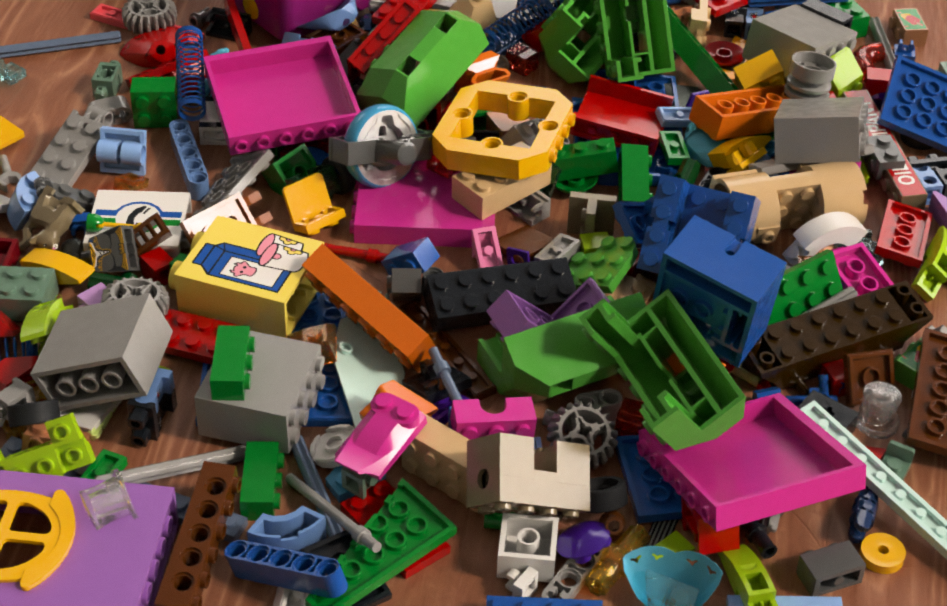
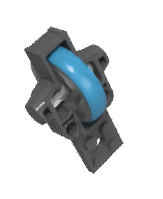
M372 105L363 109L355 116L344 136L329 137V160L346 165L353 178L367 187H386L404 178L411 170L415 161L432 159V133L434 130L416 128L410 116L394 105ZM470 136V137H468V138H461V139H467V140H474V141H476V137H472V136Z

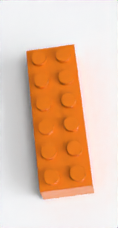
M785 84L696 95L689 119L696 124L697 128L702 129L715 141L742 136H754L762 133L769 134L774 132V117L782 99L791 98L784 93Z
M323 243L302 264L307 272L304 276L311 282V285L320 294L324 293L337 309L341 308L353 323H359L363 327L362 330L370 338H376L386 352L390 355L393 353L407 370L412 367L418 373L420 371V362L426 359L431 360L428 350L436 346L429 334Z

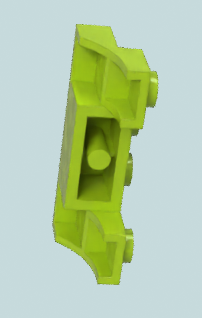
M73 412L44 423L51 441L10 454L7 457H4L0 450V470L64 476L68 471L93 463L96 458L90 443L84 437Z

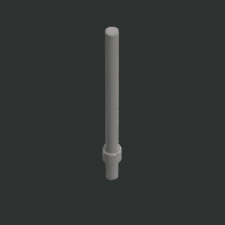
M289 473L286 476L285 481L348 531L355 542L362 546L365 545L374 553L381 550L382 544L372 537L371 531L366 527L357 525L293 473Z

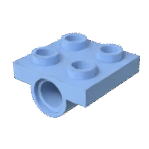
M102 126L100 128V139L96 146V159L100 162V172L144 176L146 174L147 130Z

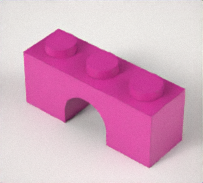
M532 397L505 398L504 410L497 414L484 411L480 406L479 399L452 400L450 417L452 430L470 440L499 432L534 437L537 418Z

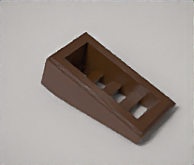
M158 213L150 216L133 230L136 247L138 248V258L173 236ZM155 225L161 230L158 234L153 229ZM148 230L153 236V238H151L150 240L144 233ZM140 235L145 241V244L142 246L137 240V237Z

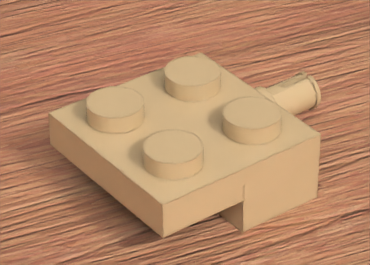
M699 0L698 9L691 8L687 28L705 48L707 40L705 35L706 31H709L711 24V8H708V0Z

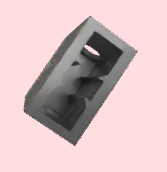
M119 225L89 238L90 250L83 251L80 255L82 261L90 265L92 264L95 269L94 272L140 271L133 226Z

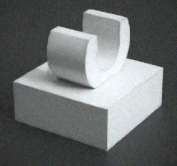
M530 566L523 573L512 568L506 575L509 581L505 584V587L512 592L514 597H531L537 590L539 571Z

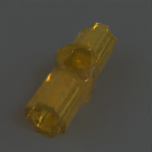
M639 524L630 525L615 543L611 542L608 547L604 548L598 564L585 578V585L592 594L598 597L606 595L621 576L626 577L623 568V557L632 550L647 546L650 542V535L643 526Z

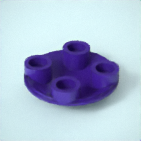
M585 521L564 530L557 538L556 550L561 556L574 559L577 564H584L590 561L592 555L599 552L602 548L608 547L612 539L609 530H606L603 523Z

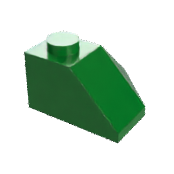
M305 143L271 163L261 174L270 188L283 196L282 189L285 186L313 174L316 169V161Z

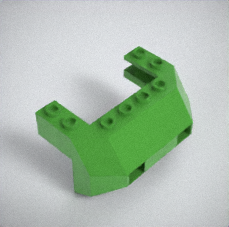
M564 0L541 26L544 30L538 37L547 66L568 83L588 81L590 75H594L604 63L603 56H600L598 45L601 43L600 35H597L596 32L598 15L593 10V1L596 0ZM582 29L591 35V38L586 43H583L577 37V34Z
M667 0L593 1L594 13L598 15L596 32L601 38V43L598 45L599 54L603 56L607 78L620 83L644 79V76L676 71ZM637 32L639 51L634 50L632 33Z
M421 10L394 42L384 48L382 55L378 59H374L370 64L369 71L356 93L360 111L376 104L394 105L405 111L417 128L489 45L481 25L459 11ZM416 61L420 62L419 65L415 68Z
M669 288L628 321L604 298L579 317L584 325V328L581 329L589 341L592 342L594 340V343L601 352L608 351L620 366L617 369L619 374L625 381L629 380L632 385L629 386V389L638 400L641 398L644 402L639 410L645 419L642 424L651 435L654 434L663 446L668 444L677 451L717 439L744 418L746 396ZM673 353L677 355L680 360L679 362L685 367L678 375H676L666 360Z
M641 292L614 300L611 295L606 296L610 301L608 303L627 321L646 306ZM589 309L504 337L503 342L500 332L496 333V337L485 341L483 338L478 339L477 361L488 378L497 387L499 394L508 397H532L534 404L619 374L617 369L620 366L608 351L601 352L594 343V340L592 342L589 341L581 329L584 328V325L579 317Z

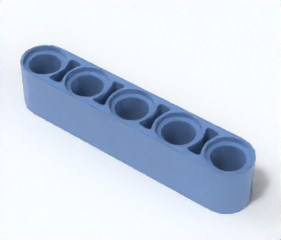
M184 119L173 120L169 124L171 145L188 192L191 194V199L202 201L210 190L208 173L188 121Z

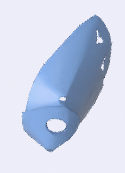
M345 0L335 11L296 28L341 31L355 21L358 16L356 0Z

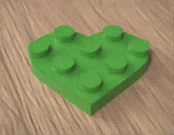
M608 236L602 240L601 246L595 252L586 254L578 252L574 254L569 267L576 290L590 277L595 280L603 293L613 294L639 254L631 236L616 238Z

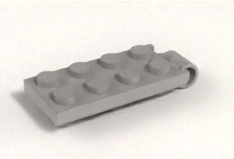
M90 105L84 116H81L77 110L73 109L30 172L35 171L43 178H50L53 183L66 184L72 187L96 153V146L100 139V128L102 126L112 127L113 113Z

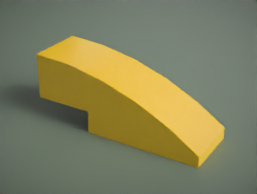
M758 135L734 138L715 147L708 153L713 167L731 168L725 157L738 150L745 159L739 150L741 146L752 140L759 150L772 140L771 136Z
M34 248L19 261L22 267L55 268L58 285L81 284L95 271L92 265L74 256L46 248Z

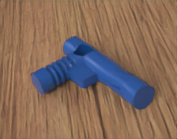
M818 375L819 388H809V394L812 390H815L838 402L837 395H829V375ZM808 395L785 397L795 406H799Z

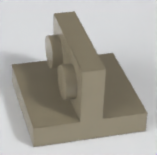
M570 191L567 233L608 232L609 236H613L615 211L612 205L616 203L617 196Z

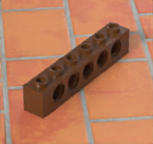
M204 461L154 606H202L201 595L204 588L207 589L211 578L210 569L212 564L217 562L219 554L218 545L220 540L225 538L226 521L233 514L235 494L240 493L242 478L238 477L235 465Z

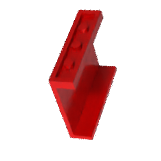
M400 0L347 59L348 80L353 83L354 79L360 76V74L365 75L369 71L372 61L382 55L384 48L394 42L399 34L421 12V9L410 0Z
M591 74L588 89L578 112L574 111L576 114L575 124L573 127H570L569 134L589 140L614 137L615 147L618 148L621 147L622 143L647 145L648 154L654 157L659 144V131H664L665 128L661 127L655 110L657 107H672L674 96L621 82L618 83L617 81Z

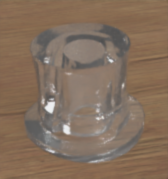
M873 381L865 385L861 404L856 405L852 409L859 413L856 423L857 429L875 439H888L892 437L900 425L897 409L902 402L901 392L892 384L883 381Z
M118 468L111 470L112 478L97 486L79 491L84 509L97 531L107 524L131 515L134 520L139 518Z

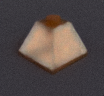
M335 323L312 326L287 335V338L320 344L321 355L325 357L324 365L337 362Z

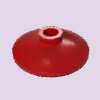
M715 41L705 46V50L719 66H734L741 63L744 59L742 57L744 50L735 43Z

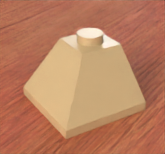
M457 0L449 8V10L459 11L481 25L482 29L497 21L491 0Z

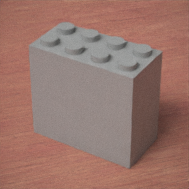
M794 4L752 20L742 57L751 60L772 49L784 70V77L787 78L790 74L789 65L794 53L812 51L831 57L845 47L850 48L852 52L857 43L856 36L858 32Z
M864 97L782 99L774 117L775 164L860 162L861 155H865L866 144L869 138V127L866 125L868 103L864 104Z
M150 293L62 310L30 375L48 400L58 399L60 411L147 396L173 330Z
M250 331L251 337H255L256 341L255 352H250V355H253V371H248L251 374L250 390L245 391L244 401L212 400L210 389L211 365L194 397L198 434L246 445L247 441L279 442V451L289 454L293 444H297L299 441L302 425L305 426L308 422L310 408H314L316 405L318 391L324 388L326 376L322 374L325 357L321 355L320 344Z

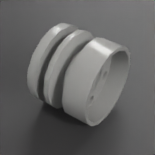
M799 51L794 53L791 57L789 65L790 74L786 78L787 83L784 87V93L791 99L829 98V91L832 87L831 81L834 79L837 67L836 62L831 57L818 52Z

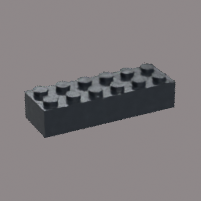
M567 258L426 275L422 293L432 331L439 332L490 325L492 319L486 310L506 289L552 315L576 291Z

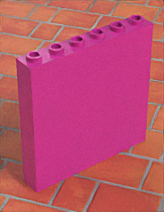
M331 36L203 57L205 75L230 155L345 135L352 120L361 112Z
M432 152V159L415 161L411 170L404 178L389 186L371 188L356 180L355 189L358 191H354L353 203L356 205H352L351 216L354 220H350V233L354 234V243L402 245L429 237L434 246L472 248L471 230L495 226V214L481 220L452 198V176L461 171L447 169Z
M781 393L746 401L744 418L717 439L677 451L668 444L663 446L654 434L651 435L646 429L639 430L637 450L640 456L644 457L651 467L656 469L663 479L675 489L677 494L681 495L688 502L689 506L695 509L702 517L703 521L708 523L716 532L866 489V464Z

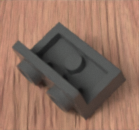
M890 134L869 136L867 143L874 145V153L861 157L865 160L868 170L872 173L875 180L881 179L883 170L904 168L906 161Z

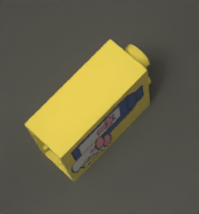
M217 215L206 232L198 231L195 234L191 243L190 253L186 259L174 262L169 272L168 285L170 289L176 290L178 311L241 326H250V331L288 338L318 292L304 276L307 272L302 264L324 242Z

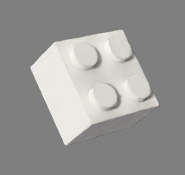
M503 512L498 549L497 578H506L507 573L512 568L523 573L530 566L539 571L538 582L550 583L554 578L559 517Z

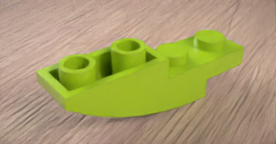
M943 225L939 227L923 257L925 262L911 285L926 302L933 300L942 283L947 281V229Z
M61 297L34 306L27 313L23 321L20 333L21 343L30 340L33 345L46 341L60 311L74 308L73 304L64 307Z
M742 544L740 549L718 553L735 595H740L744 606H778L775 600L777 591L760 559L747 545Z

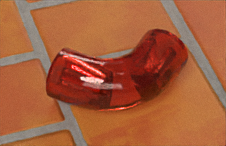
M880 41L862 45L853 52L863 73L862 82H864L867 67L876 68L873 63L882 62L885 58V49Z

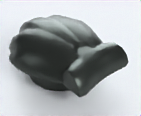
M78 238L68 239L60 247V252L81 259V252L84 251L83 240Z

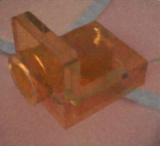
M133 173L118 175L114 178L113 190L138 191L148 187L149 178Z

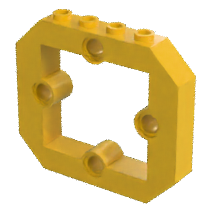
M487 80L460 88L432 133L433 154L447 169L514 180H521L547 172L552 162H556L557 152L562 150L564 139L569 136L570 127H573L575 124L576 114L573 113V104L557 89ZM478 110L505 113L513 121H524L529 117L545 119L538 124V134L530 149L503 145V141L497 137H487L481 141L461 139L473 135V118Z

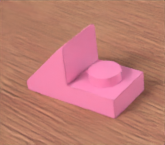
M489 226L472 229V258L477 259L478 268L504 265L496 227Z

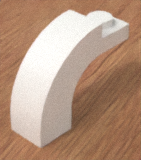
M826 213L813 218L793 233L796 240L782 255L789 264L795 266L815 256L821 249L829 245L839 243L851 246L857 244L868 231L856 217L849 213Z

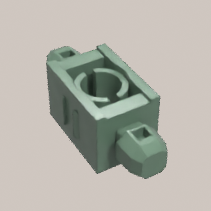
M111 60L109 63H99L91 79L95 100L117 95L123 83L122 69L119 61Z

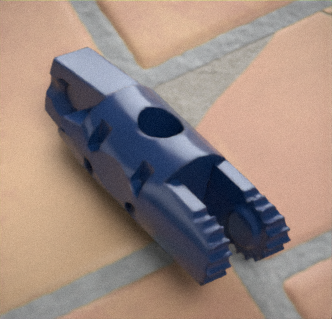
M366 13L359 20L360 28L366 32H370L377 25L372 23V13Z
M866 486V489L860 490L858 496L854 499L849 517L848 539L855 544L862 542L866 532L873 527L878 509V496L868 486Z

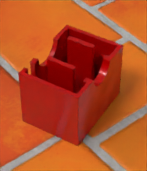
M681 496L682 529L684 531L691 530L693 533L694 541L698 542L697 553L707 555L740 549V525L716 532L708 523L703 521L695 509H692Z

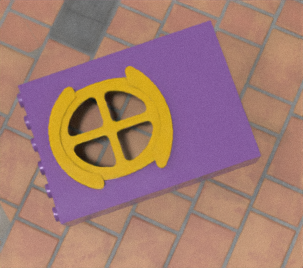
M0 470V510L5 511L0 522V552L6 542L45 546L42 552L33 559L14 567L0 569V606H154L179 527L174 487ZM16 512L45 515L51 523V531L47 534L11 531L10 527Z

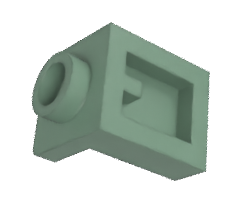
M890 440L882 462L904 481L911 468L915 449Z

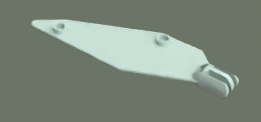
M386 293L385 298H387L388 300L389 294ZM348 317L340 319L331 356L356 428L362 420L359 413L371 402L377 388L391 380H395L403 385L402 380L404 379L405 371L393 353L390 355L380 346L381 343L376 338H370L362 330L363 327L359 323L355 324Z

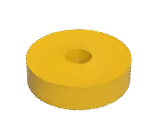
M872 533L863 539L859 555L869 570L879 574H892L902 568L906 550L902 542L896 537L887 533Z

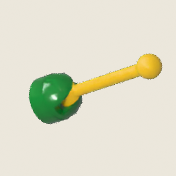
M88 213L86 232L96 233L104 227H116L119 225L133 226V229H135L141 223L135 225L105 222L100 215Z

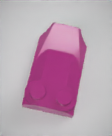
M863 242L832 249L843 290L852 286L857 291V296L894 285Z
M380 393L373 397L370 411L335 453L334 462L359 475L368 474L380 481L427 424L426 416L414 404L390 393Z

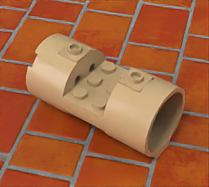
M855 162L799 163L796 173L770 177L765 172H757L756 169L712 176L709 186L710 189L726 193L735 191L756 196L761 201L750 244L771 243L776 241L779 230L788 228L798 229L813 218L830 212L849 213L856 217L862 225L867 216L868 204H864L863 191L867 190L866 183L859 166Z

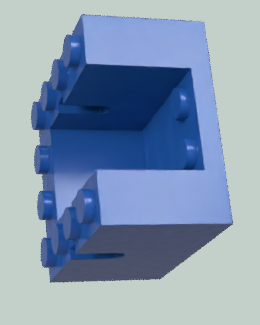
M661 174L650 216L653 218L652 225L647 226L636 268L659 274L663 253L694 215L736 236L737 241L741 243L747 241L750 243L761 201L756 196L735 191L726 193L690 184L685 179Z
M694 215L663 253L653 300L669 288L716 356L738 368L767 329L787 262L747 241H744V243L737 241L736 236Z

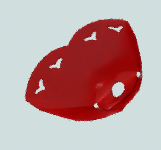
M167 27L165 31H160L164 30V28H159L157 31L154 29L151 32L139 34L126 43L120 55L135 65L147 68L155 67L163 62L174 61L176 57L175 33L179 28ZM188 33L182 34V35L178 38V40L181 39L182 37L188 36ZM188 37L182 39L181 42L188 41ZM158 46H163L165 48V52L163 54H158L156 52V48Z

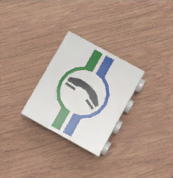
M98 190L91 214L100 215L105 222L137 225L138 223H143L153 214L158 213L173 236L153 249L161 247L174 259L181 253L180 241L183 230L179 223L185 221L187 213H192L191 194L189 192ZM157 225L153 227L157 234L161 231ZM104 227L96 233L86 232L83 240L84 251L90 250L89 238L114 227ZM149 230L144 232L149 240L153 238ZM141 235L138 236L137 240L141 246L144 245L145 241Z

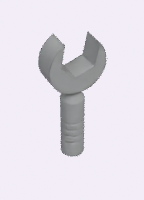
M2 154L0 155V166L3 174L0 175V189L8 192L7 185L9 183H18L22 177L20 173L11 170L7 156Z

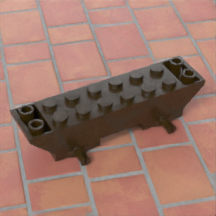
M903 281L768 325L765 332L747 355V358L759 376L769 381L772 387L777 386L780 389L795 387L800 395H809L805 382L818 377L822 364L843 359V354L884 348H891L893 351L901 349L905 341L929 323L934 316L909 283Z

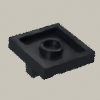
M426 359L420 362L421 372L403 379L402 384L433 404L450 396L441 378L437 377L433 369L434 363ZM450 366V374L459 392L472 387L471 377Z

